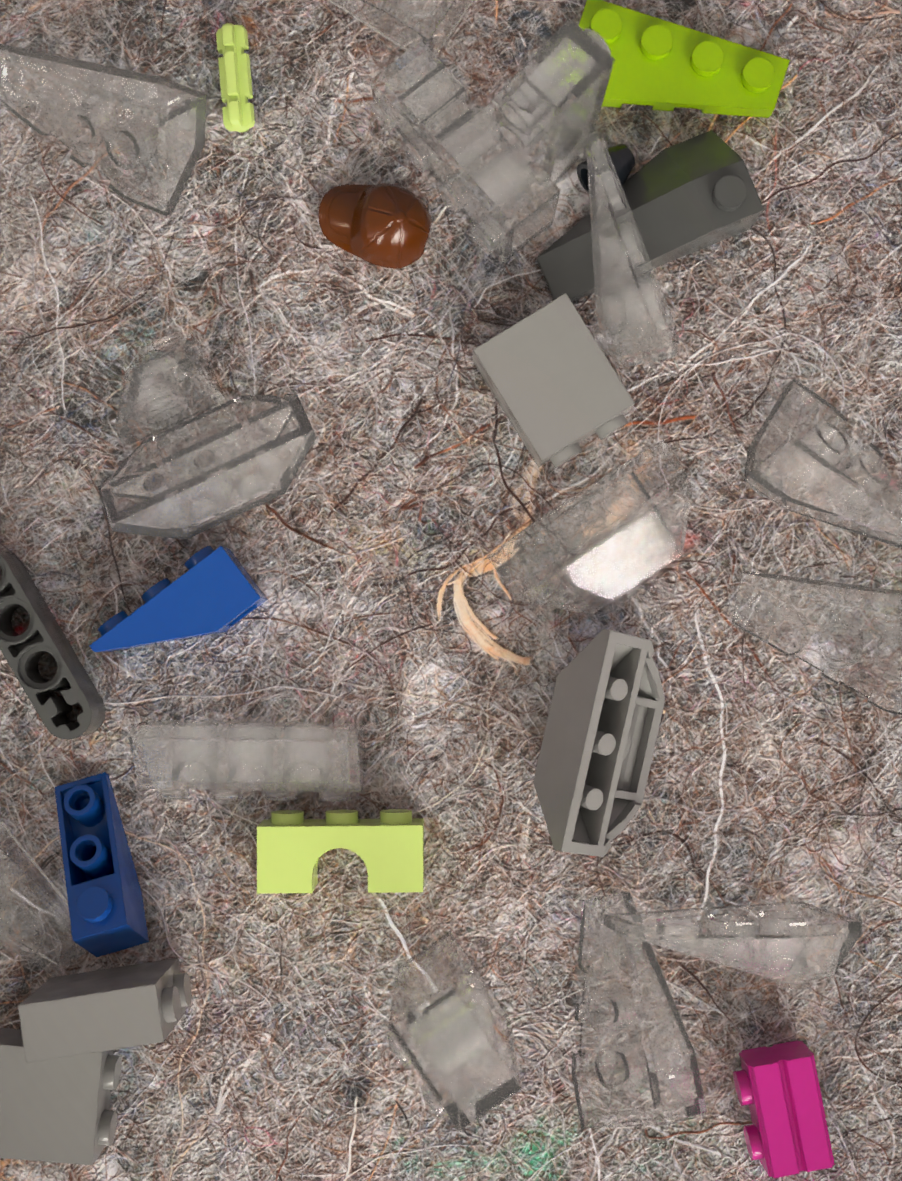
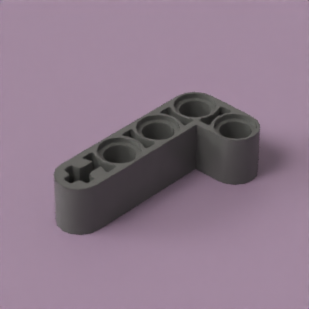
M0 551V565L2 568V578L0 580L1 652L43 724L52 735L60 739H74L94 733L101 727L105 719L106 708L103 699L23 563L17 556ZM23 606L28 611L30 624L27 630L19 635L13 629L11 619L14 611ZM46 652L52 654L57 662L56 675L50 681L43 679L38 670V662ZM71 685V689L60 691L62 696L53 697L52 691ZM80 704L83 712L77 716L78 722L70 723L67 715L73 710L72 705Z

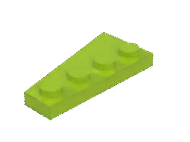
M587 0L554 103L573 105L574 101L599 102L601 107L621 108L622 104L652 106V110L673 111L675 107L700 109L705 114L769 118L775 109L790 60L603 0Z

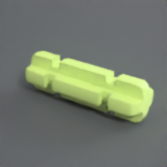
M226 23L216 32L218 53L223 54V57L218 58L221 100L227 103L226 107H222L223 124L228 131L247 132L255 125L254 106L252 103H248V99H253L250 57L247 53H244V50L249 49L248 32L243 25Z

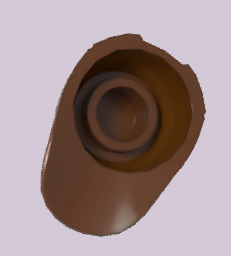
M388 183L336 186L324 195L318 213L319 225L323 235L335 246L374 265L393 269L406 267L424 254V247L432 223L431 215L419 197L401 186Z

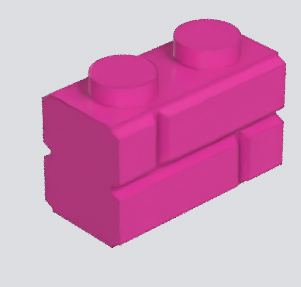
M798 1040L774 1044L772 1047L763 1046L742 1050L739 1053L742 1070L734 1071L733 1078L741 1106L749 1105L752 1124L745 1125L743 1129L751 1160L759 1159L768 1176L773 1178L799 1174L803 1170L811 1172L832 1168L835 1165L814 1054L803 1041Z

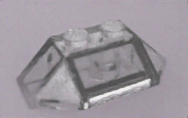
M285 394L283 397L273 395H240L144 440L121 463L114 476L107 477L98 486L111 529L114 532L189 539L285 494L317 438L298 395Z
M662 440L623 463L529 525L487 555V558L516 601L593 615L683 556L694 483L666 441Z

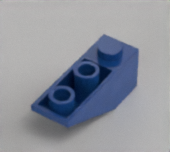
M211 545L195 553L185 562L184 565L188 571L171 583L168 578H165L149 588L141 596L145 604L128 616L125 611H122L103 623L98 628L102 636L89 646L93 652H110L226 632L268 599L230 549L220 546L214 551Z
M104 772L54 787L72 940L95 957L148 943L149 938L142 891L109 775Z

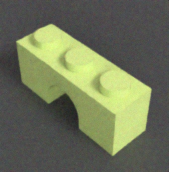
M278 810L271 812V819L263 820L257 826V894L313 893L318 884L319 857L325 852L337 848L351 850L364 861L368 874V893L423 892L424 818H412V810H381L380 819H358L357 810L326 811V819H304V811Z

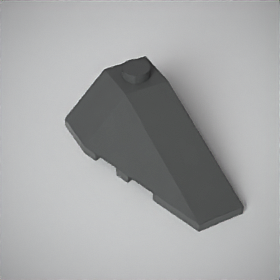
M710 130L663 149L629 178L624 185L609 195L537 257V263L552 299L555 300L566 293L571 302L748 231L760 217L764 207L744 160L716 133Z

